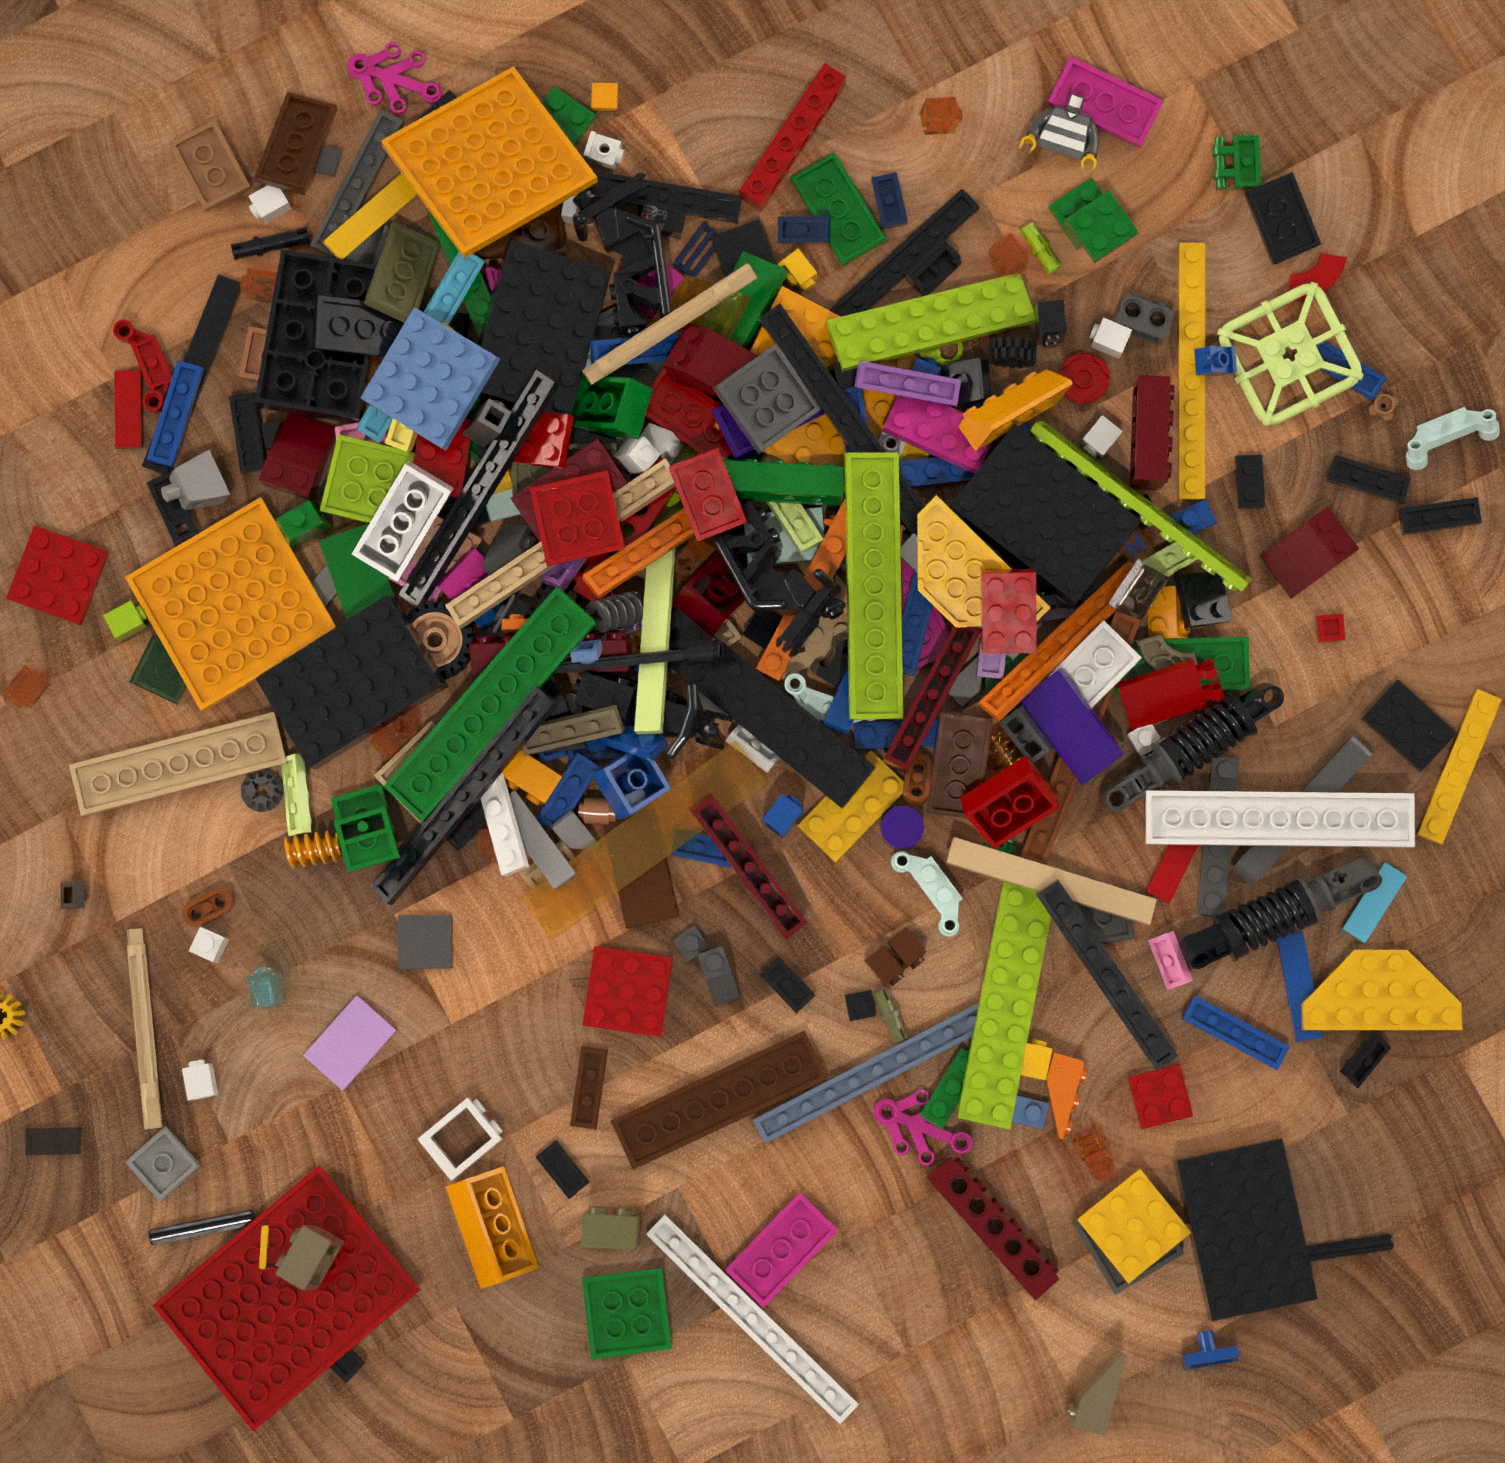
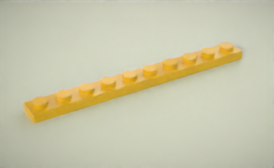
M1179 242L1178 500L1182 501L1205 500V376L1196 375L1194 349L1205 347V243Z

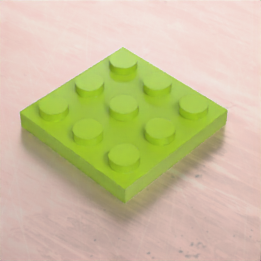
M338 434L320 512L370 524L408 460L412 463L414 462L415 453Z

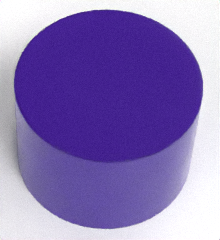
M897 806L890 809L883 817L880 827L884 842L896 850H908L914 847L921 839L924 831L921 815L915 809L908 806Z

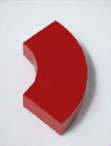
M1321 253L1317 264L1311 270L1290 275L1288 291L1300 285L1311 284V282L1318 283V287L1324 292L1327 291L1340 277L1347 257ZM1307 294L1292 302L1305 301Z

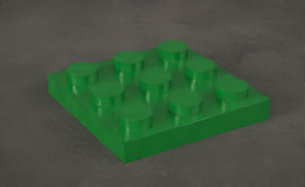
M662 1268L582 1277L591 1359L672 1349Z

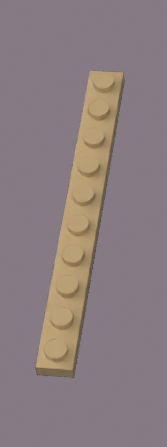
M666 458L614 492L620 523L675 487L668 468L670 464ZM539 542L445 606L458 627L462 629L556 565H546L542 542Z

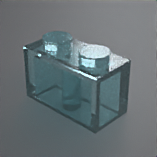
M262 967L252 970L253 975L246 976L253 1008L265 1009L287 1003L280 972L274 971L272 968Z

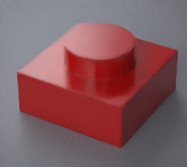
M1343 614L1319 615L1315 617L1318 643L1346 640Z

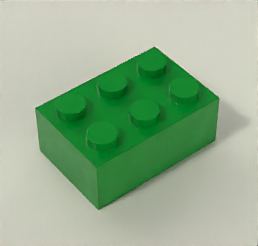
M582 375L571 414L574 417L572 428L605 437L639 439L653 389L631 378L603 377L591 385L587 378Z

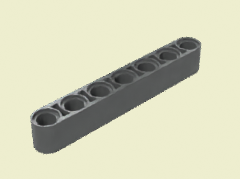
M1353 734L1300 792L1338 793L1368 760L1373 751ZM1250 846L1232 868L1252 886L1288 846Z

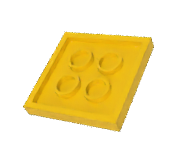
M1141 1169L1135 1171L1077 1218V1221L1128 1284L1191 1233Z

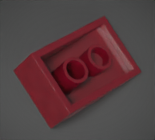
M688 323L663 366L673 383L718 396L713 388L758 355L710 329Z
M288 413L267 455L259 481L264 486L313 501L336 438L335 427L301 415Z
M1326 507L1261 555L1260 558L1290 599H1292L1355 554L1359 547L1330 508Z
M718 552L683 587L673 604L708 635L713 637L746 601ZM738 557L745 569L748 563L741 557Z

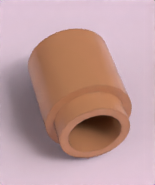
M585 798L584 803H579V819H584V824L609 825L610 822H616V815L606 798Z

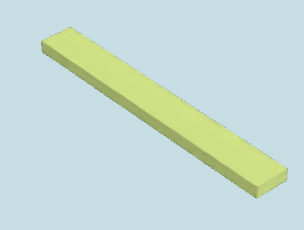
M676 548L646 567L640 653L669 650ZM668 662L639 665L634 730L636 734L663 733Z

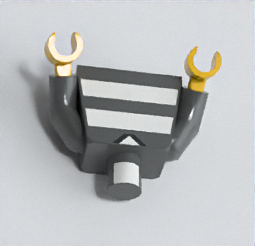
M1070 93L1066 106L1056 103L1054 108L1050 107L1042 111L1033 119L1026 136L1019 143V149H1021L1023 143H1029L1031 149L1028 154H1031L1036 145L1081 159L1082 171L1085 164L1091 163L1093 165L1092 173H1094L1097 167L1095 158H1097L1100 139L1096 123L1090 120L1091 114L1081 111L1085 97Z

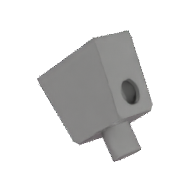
M210 450L176 467L169 476L171 484L161 488L162 496L166 502L179 499L184 510L220 505L225 503L230 495Z

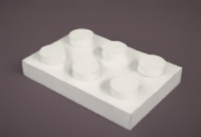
M1103 621L1049 676L1062 668L1092 709L1142 657Z

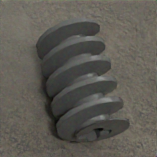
M637 591L625 592L589 602L586 612L598 622L595 625L596 629L605 633L616 628L639 624L643 619V600Z

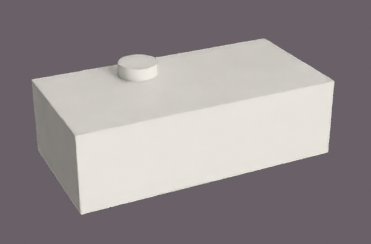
M408 460L352 552V555L398 582L454 488Z

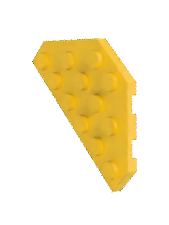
M937 495L917 513L918 591L955 627H981L980 570L1011 568ZM1036 593L1037 622L1051 607Z
M1352 950L1345 960L1324 979L1320 986L1301 1003L1302 1031L1462 1030V1003L1408 950Z

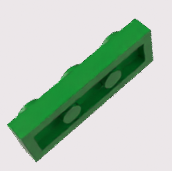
M963 1048L958 1052L919 1117L940 1130L944 1128L960 1102L969 1052Z

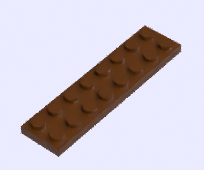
M804 1030L611 1120V1123L634 1170L827 1080V1077Z

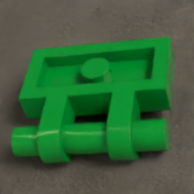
M1259 135L1233 136L1232 146H1225L1224 137L1214 138L1215 147L1212 148V157L1215 158L1213 180H1216V190L1227 189V179H1234V189H1253L1260 186ZM1233 156V169H1226L1225 157Z

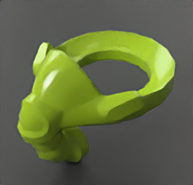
M962 342L956 343L957 353L951 359L942 358L939 348L919 352V354L923 358L927 357L936 361L938 366L950 364L954 360L957 362L961 358L963 344Z

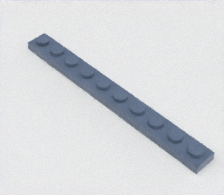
M979 1003L754 1119L753 1122L764 1143L766 1144L972 1037Z

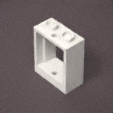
M466 1098L418 1138V1141L451 1181L455 1180L503 1140L500 1135L503 1130L494 1119L490 1122L483 1115L486 1109L477 1099L472 1101L470 1098ZM467 1108L492 1139L456 1167L433 1136Z

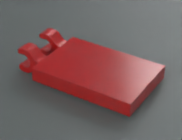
M1193 659L1118 682V690L1131 730L1208 707L1206 700H1222L1224 693L1219 680L1201 686L1200 679L1211 680L1218 677L1213 659L1206 660L1195 665Z

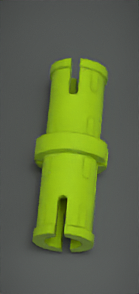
M1034 222L1020 230V233L1032 249L1031 254L1033 257H1037L1047 275L1061 267V264L1050 249V243L1044 240Z

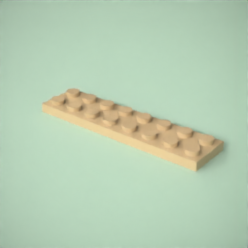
M271 712L70 764L69 768L80 814L84 817L243 776L255 771L288 764L285 757V748L276 713Z

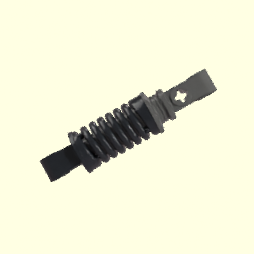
M1261 683L1239 698L1232 692L1226 693V696L1219 703L1212 704L1210 709H1204L1202 715H1195L1193 720L1186 721L1185 726L1180 725L1176 731L1169 732L1168 737H1162L1157 741H1153L1151 744L1153 752L1147 757L1142 756L1139 758V764L1127 769L1119 777L1101 788L1099 793L1100 801L1114 811H1121L1136 800L1145 797L1146 791H1152L1156 787L1160 790L1171 779L1176 784H1181L1186 775L1194 774V767L1202 769L1203 762L1206 764L1211 763V756L1218 758L1220 757V751L1222 753L1228 752V745L1235 747L1237 741L1243 742L1246 736L1256 735L1258 730L1255 722L1282 705L1284 701L1283 691L1270 683ZM1268 690H1272V699L1269 702H1265V693ZM1118 791V800L1115 803H1110L1109 797L1111 793Z
M1360 857L1325 875H1318L1309 883H1305L1301 877L1295 878L1296 880L1285 884L1283 888L1278 887L1274 892H1267L1265 897L1258 896L1256 900H1250L1246 905H1239L1237 910L1230 909L1222 914L1213 915L1214 925L1184 937L1180 942V948L1193 969L1204 968L1208 964L1228 955L1234 962L1238 961L1239 958L1249 954L1247 944L1252 951H1256L1259 949L1258 943L1265 947L1268 945V940L1271 943L1276 942L1277 935L1283 939L1286 937V931L1289 934H1294L1296 932L1294 924L1300 930L1305 929V926L1317 925L1321 923L1320 913L1326 910L1332 911L1338 905L1376 890L1382 883V877L1368 857Z

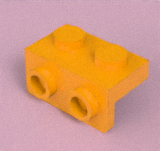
M1176 586L1146 589L1148 638L1161 634L1164 639H1187L1190 628L1184 627Z

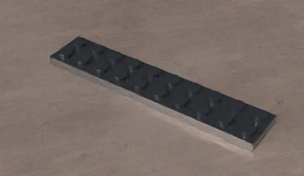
M672 601L669 650L683 649V646H687L688 640L706 638L720 640L715 635L713 637L708 635L679 610ZM722 642L723 661H718L715 665L690 667L689 662L684 660L668 662V666L688 683L695 682L700 693L728 716H731L733 720L842 809H844L877 768L724 642Z

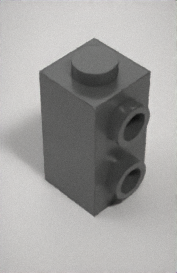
M488 399L472 413L462 435L485 447L500 435L511 411L507 410L500 401Z

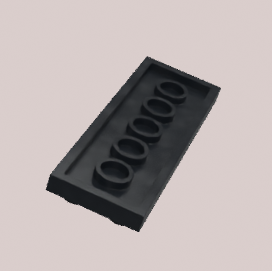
M317 295L315 296L312 349L385 357L403 327L404 322L363 304L364 301ZM419 308V310L424 312L425 308ZM455 312L448 325L458 334L468 339L469 314Z

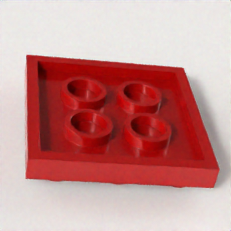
M608 470L530 488L547 566L626 549Z
M34 525L6 599L82 626L109 552Z
M594 946L582 1026L662 1037L673 958Z

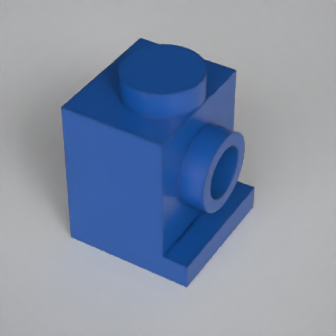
M1207 346L1194 349L1196 375L1218 377L1237 373L1235 346Z

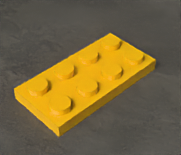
M872 751L865 758L877 768L844 809L826 796L797 825L834 863L903 794L904 782Z

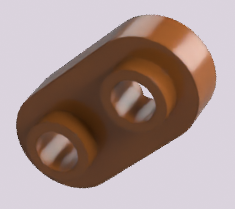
M916 754L908 772L904 776L903 797L907 803L914 806L924 804L930 794L932 761L925 754ZM921 767L923 771L916 772L914 768ZM918 791L921 795L914 796L912 792Z
M213 889L184 906L182 910L183 920L189 926L202 927L229 913L234 906V898L226 889ZM220 897L225 899V904L222 907H218L216 903ZM196 909H199L202 913L199 919L193 917V912Z

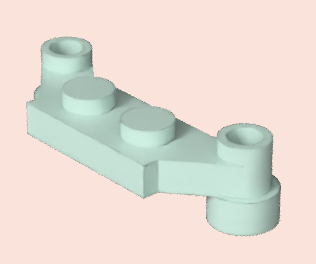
M1463 407L1416 426L1417 433L1408 442V452L1406 453L1407 466L1413 470L1425 468L1428 464V450L1475 431H1478L1479 437L1483 440L1490 441L1496 439L1500 434V426L1496 420L1495 411L1486 409L1478 412L1466 410Z
M799 673L789 674L784 681L785 689L809 713L817 719L825 721L835 696L807 687L804 677ZM794 678L800 681L797 687L790 685V681ZM854 719L852 724L862 720L873 721L875 719Z
M904 851L896 852L891 858L892 869L898 873L909 872L941 915V920L938 923L940 934L945 937L956 935L960 928L958 907L959 902L963 899L932 856L924 859L909 855ZM904 857L907 861L906 865L900 866L897 863V859ZM946 921H951L954 924L953 930L945 928Z

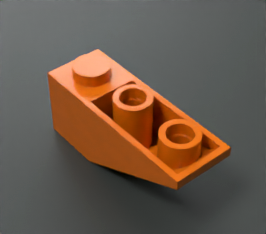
M1053 1052L1045 1083L1056 1136L1059 1139H1063L1064 1135L1070 1134L1073 1120L1069 1119L1072 1109H1077L1080 1094L1076 1093L1079 1083H1084L1088 1068L1084 1067L1085 1061Z

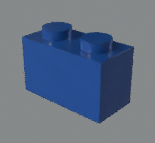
M781 794L762 819V824L784 840L803 815V809L800 808L802 803L791 794L787 797Z

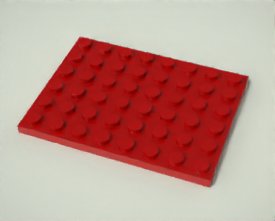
M317 1166L152 1306L254 1432L418 1294L421 1289L321 1166ZM270 1225L268 1264L266 1269L259 1268L262 1226ZM303 1225H317L344 1241L319 1288L313 1290H302L276 1275L279 1269L276 1267L278 1259L283 1252L288 1253L292 1246V1243L289 1242L292 1234L297 1228L301 1229Z

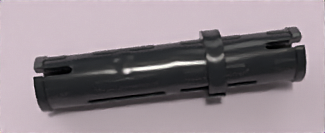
M306 226L261 238L255 236L253 240L231 244V249L236 261L255 255L261 257L263 253L311 243Z

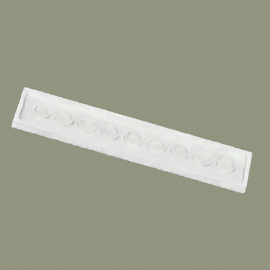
M1146 791L1145 845L1415 847L1414 793Z

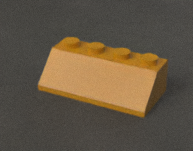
M1047 369L1039 374L1034 371L1026 376L1020 385L1017 386L1016 383H1013L1003 391L1004 394L1001 396L992 395L983 402L982 407L977 409L974 406L963 414L964 419L958 427L974 450L978 451L1007 434L1014 424L1021 426L1055 406L1073 383L1070 379Z
M504 1166L446 1186L480 1289L539 1268Z

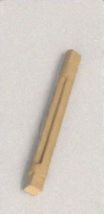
M748 263L596 360L595 363L582 370L588 382L592 385L601 378L606 377L756 280L757 277Z
M142 928L127 930V955L144 1130L162 1128L146 948L143 941Z

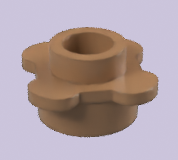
M1379 391L1372 405L1369 406L1368 412L1372 416L1378 415L1383 420L1389 421L1393 418L1392 412L1395 406L1398 405V399L1395 396L1383 394V392Z

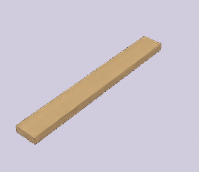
M956 837L952 839L945 863L1037 892L1058 879L1074 903L1147 926L1151 923L1157 899Z

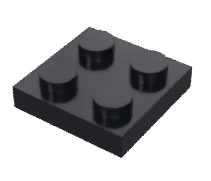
M1209 572L1181 574L1174 577L1185 628L1224 624L1232 621L1222 576L1218 573L1212 575Z

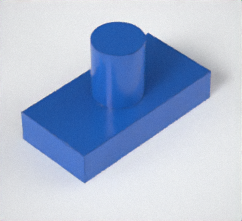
M1206 499L1170 515L1171 518L1192 534H1196L1217 523ZM1166 540L1168 546L1171 545V544H1173L1174 542H1176V541H1173L1172 543H1170V542H1168V541Z
M1205 1331L1197 1334L1201 1352L1186 1354L1182 1358L1183 1369L1190 1370L1237 1362L1239 1353L1237 1346L1217 1349L1213 1331Z

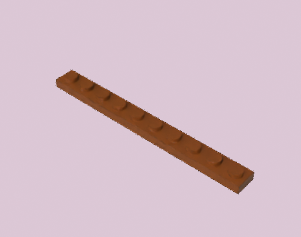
M1116 611L1110 627L1131 646L1141 620ZM1115 686L1092 708L1100 721L1103 719ZM1060 755L1049 781V784L1055 790L1060 808L1032 825L1020 855L1021 858L1044 865L1047 863L1078 783L1077 778Z

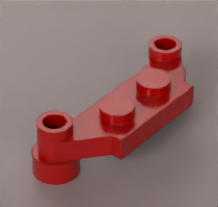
M119 320L113 326V334L119 341L131 345L150 390L144 394L142 403L149 412L159 414L162 411L173 376L155 334L149 336L135 329L130 321ZM129 331L127 336H123L124 332ZM155 401H159L157 406L152 407Z

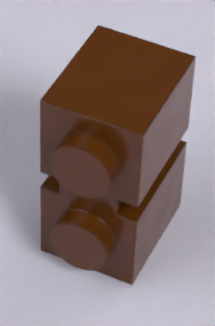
M907 927L887 942L903 964L901 966L884 945L864 961L884 986L888 983L894 986L905 977L901 973L909 966L915 969L925 960L922 955L926 953V950Z

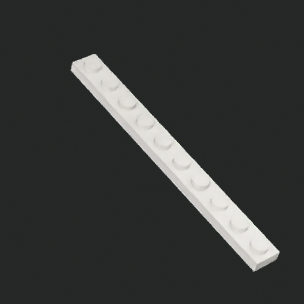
M666 1215L649 1230L646 1235L839 1424L859 1405Z

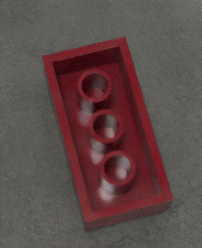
M1138 375L1133 385L1129 486L1133 489L1161 490L1164 484L1168 483V478H1171L1172 462H1167V458L1169 457V452H1172L1173 437L1168 436V432L1170 431V426H1173L1174 411L1169 410V406L1171 405V400H1174L1175 386L1170 384V376Z
M599 438L565 461L564 469H552L510 499L539 542H541L530 492L531 487L607 470L609 471L613 493L629 483V481Z

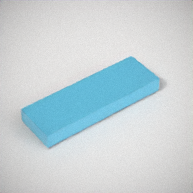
M1386 862L1378 870L1382 877L1381 885L1376 890L1362 895L1341 928L1363 944L1366 943L1407 878L1406 875Z

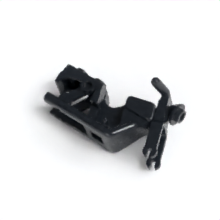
M639 173L634 178L608 191L601 199L597 195H593L592 191H582L577 194V197L572 199L573 203L580 210V212L573 215V227L578 240L581 242L587 240L588 235L584 225L595 222L604 250L608 253L612 251L617 252L626 261V268L614 275V284H610L609 287L611 300H616L618 309L613 310L614 326L620 325V332L626 333L628 336L637 335L646 329V320L634 315L629 307L630 302L634 301L648 306L653 311L660 310L661 319L672 312L659 224L653 220L619 210L648 194L649 187L647 188L649 180L639 181L646 176L644 173ZM655 271L657 288L650 289L636 284V281H640V278Z
M751 500L742 502L740 505L746 521L754 527L755 531L750 535L741 536L719 533L711 536V539L746 603L756 614L761 617L797 614L782 635L776 640L777 647L782 645L783 641H786L782 648L784 653L793 647L788 656L794 657L817 628L821 616L833 620L844 613L843 609L846 607V603L835 598L840 593L841 587L822 569L814 571V577L824 585L817 592L796 570H790L789 573L776 571L773 565L782 555V550L778 545L781 538L774 527L771 529L768 527L766 520L769 517L762 505L757 507ZM756 553L751 556L752 561L744 569L738 557L742 554Z
M584 672L582 679L577 678L574 685L573 694H576L574 703L583 705L584 712L616 705L622 722L635 727L638 681L609 672H595L594 675ZM695 682L687 684V699L682 695L674 693L673 688L666 691L663 733L657 735L676 738L666 751V756L669 759H674L689 738L695 737L696 743L721 750L724 749L725 745L710 741L709 738L715 739L719 724L715 723L716 718L732 722L733 719L731 716L706 709L703 713L698 710V687Z

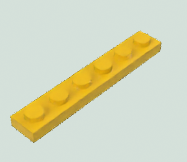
M1479 689L1475 690L1416 833L1417 836L1439 845L1443 844L1502 699Z

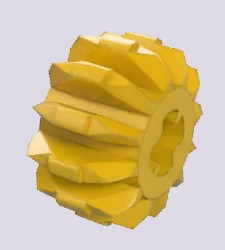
M0 994V1015L7 1013V1018L0 1021V1034L3 1039H8L9 1031L13 1035L19 1033L15 1025L24 1026L25 1022L18 1019L19 1016L26 1015V1012L17 1011L22 1003L20 1001L12 1003L13 996L7 995L4 999L2 994Z

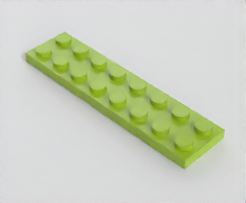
M1016 273L827 320L825 325L843 372L858 368L859 361L874 364L1034 324L1035 316L1021 275Z

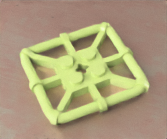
M1315 282L1300 285L1269 302L1267 300L1261 302V306L1229 321L1222 328H1219L1217 333L1221 347L1232 346L1230 342L1232 340L1258 349L1264 364L1248 372H1245L1236 354L1237 373H1234L1236 376L1234 380L1237 385L1240 384L1259 421L1263 422L1262 425L1267 427L1279 424L1311 407L1313 409L1319 407V403L1353 387L1359 380L1362 381L1364 376L1361 364L1344 332L1346 331L1344 324H1340L1326 294L1318 287V283ZM1307 294L1298 321L1281 329L1272 311ZM1315 297L1331 330L1312 339L1305 321ZM1264 315L1267 316L1275 332L1259 341L1233 333L1234 330ZM1335 337L1351 369L1323 361L1316 346ZM1290 348L1298 352L1294 355V361H1290L1289 358L1284 360L1285 349ZM1324 369L1348 378L1314 394L1306 376ZM1269 371L1276 386L1268 409L1265 411L1250 379ZM1299 380L1308 398L1274 414L1282 388Z

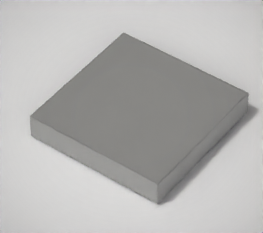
M167 1126L162 1128L125 1161L159 1202H162L201 1167V1164Z

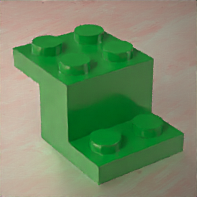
M1092 177L1048 206L1049 211L1076 250L1084 247L1094 263L1133 239L1139 233L1111 191L1108 190L1103 194Z
M382 784L331 798L336 821L333 822L348 873L400 858L394 837L397 834Z

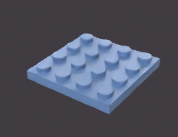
M414 307L362 394L361 399L440 448L447 450L496 368L500 358Z

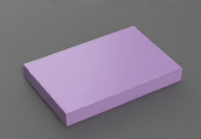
M356 995L303 1056L344 1091L397 1030Z

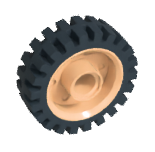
M428 602L422 610L418 608L411 609L407 616L444 679L447 680L452 676L458 675L461 670L467 667L468 662L471 661L469 644L475 639L471 623L462 629L458 627L446 608V603ZM434 635H440L443 638L442 644L436 648L429 646L430 638Z

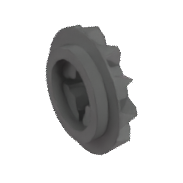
M268 770L255 771L247 775L241 785V797L246 806L254 811L266 812L274 809L280 803L283 796L281 780L276 774ZM254 783L260 786L268 784L266 792L270 798L268 799L263 795L255 797L257 789Z

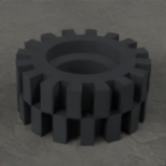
M1011 336L993 338L990 340L989 362L994 364V366H1001L1003 368H1028L1036 364L1037 342H1034L1032 339L1028 340V338H1012Z

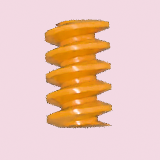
M325 830L323 839H321L318 832H315L313 840H310L308 834L305 833L303 842H300L297 835H294L292 843H289L286 836L284 838L286 857L292 869L298 867V862L301 863L303 868L308 867L309 859L314 866L318 865L320 858L324 864L329 863L330 856L335 863H338L342 850L336 831L335 836L331 837L329 831Z

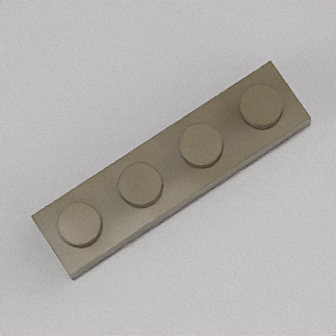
M613 705L544 721L522 747L524 755H529L623 733L625 728L617 706Z

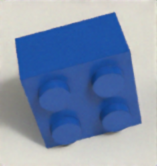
M627 752L591 774L618 819L632 815L671 790L670 785L654 759L650 761Z

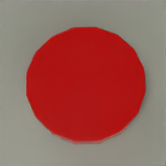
M1076 353L1068 357L1061 365L1058 373L1070 379L1073 383L1063 396L1070 402L1078 405H1090L1099 401L1106 393L1110 383V372L1106 363L1094 354Z

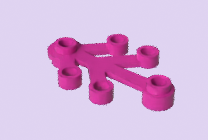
M396 42L388 43L385 50L369 57L362 53L355 54L347 62L349 74L353 78L361 80L367 93L366 99L369 105L373 107L379 106L383 101L381 92L375 89L370 76L381 80L390 99L391 110L395 115H403L407 110L405 101L400 98L394 85L421 94L424 101L429 105L435 104L443 96L442 88L438 83L429 82L423 84L399 75L413 68L424 66L425 57L420 51H413L408 59L388 68L376 67V65L388 59L396 60L401 56L400 46ZM395 47L398 49L396 54L388 53L390 48ZM415 56L422 58L419 63L413 62ZM358 62L364 63L362 69H356L355 65ZM431 88L437 90L434 95H428L427 92ZM373 94H377L379 99L373 102L370 100V97ZM401 103L403 104V108L401 110H395V104Z
M919 1089L914 1095L898 1102L892 1099L878 1101L873 1109L874 1118L878 1123L887 1125L894 1142L893 1149L896 1154L905 1155L909 1151V1143L902 1138L897 1122L908 1127L919 1153L918 1160L922 1165L927 1166L934 1161V1154L928 1149L922 1133L951 1144V1148L960 1154L966 1153L971 1149L972 1139L967 1133L957 1132L953 1134L943 1129L940 1130L934 1125L926 1123V1120L919 1117L920 1113L914 1116L902 1113V1111L916 1104H927L930 1096L926 1090ZM919 1092L926 1094V1100L923 1103L918 1102L916 1099ZM884 1107H889L892 1110V1114L889 1117L882 1115L881 1111ZM960 1137L966 1140V1145L963 1148H959L956 1145V1140ZM899 1142L906 1144L904 1152L897 1151L896 1145ZM924 1152H928L931 1155V1160L927 1163L921 1160V1155Z

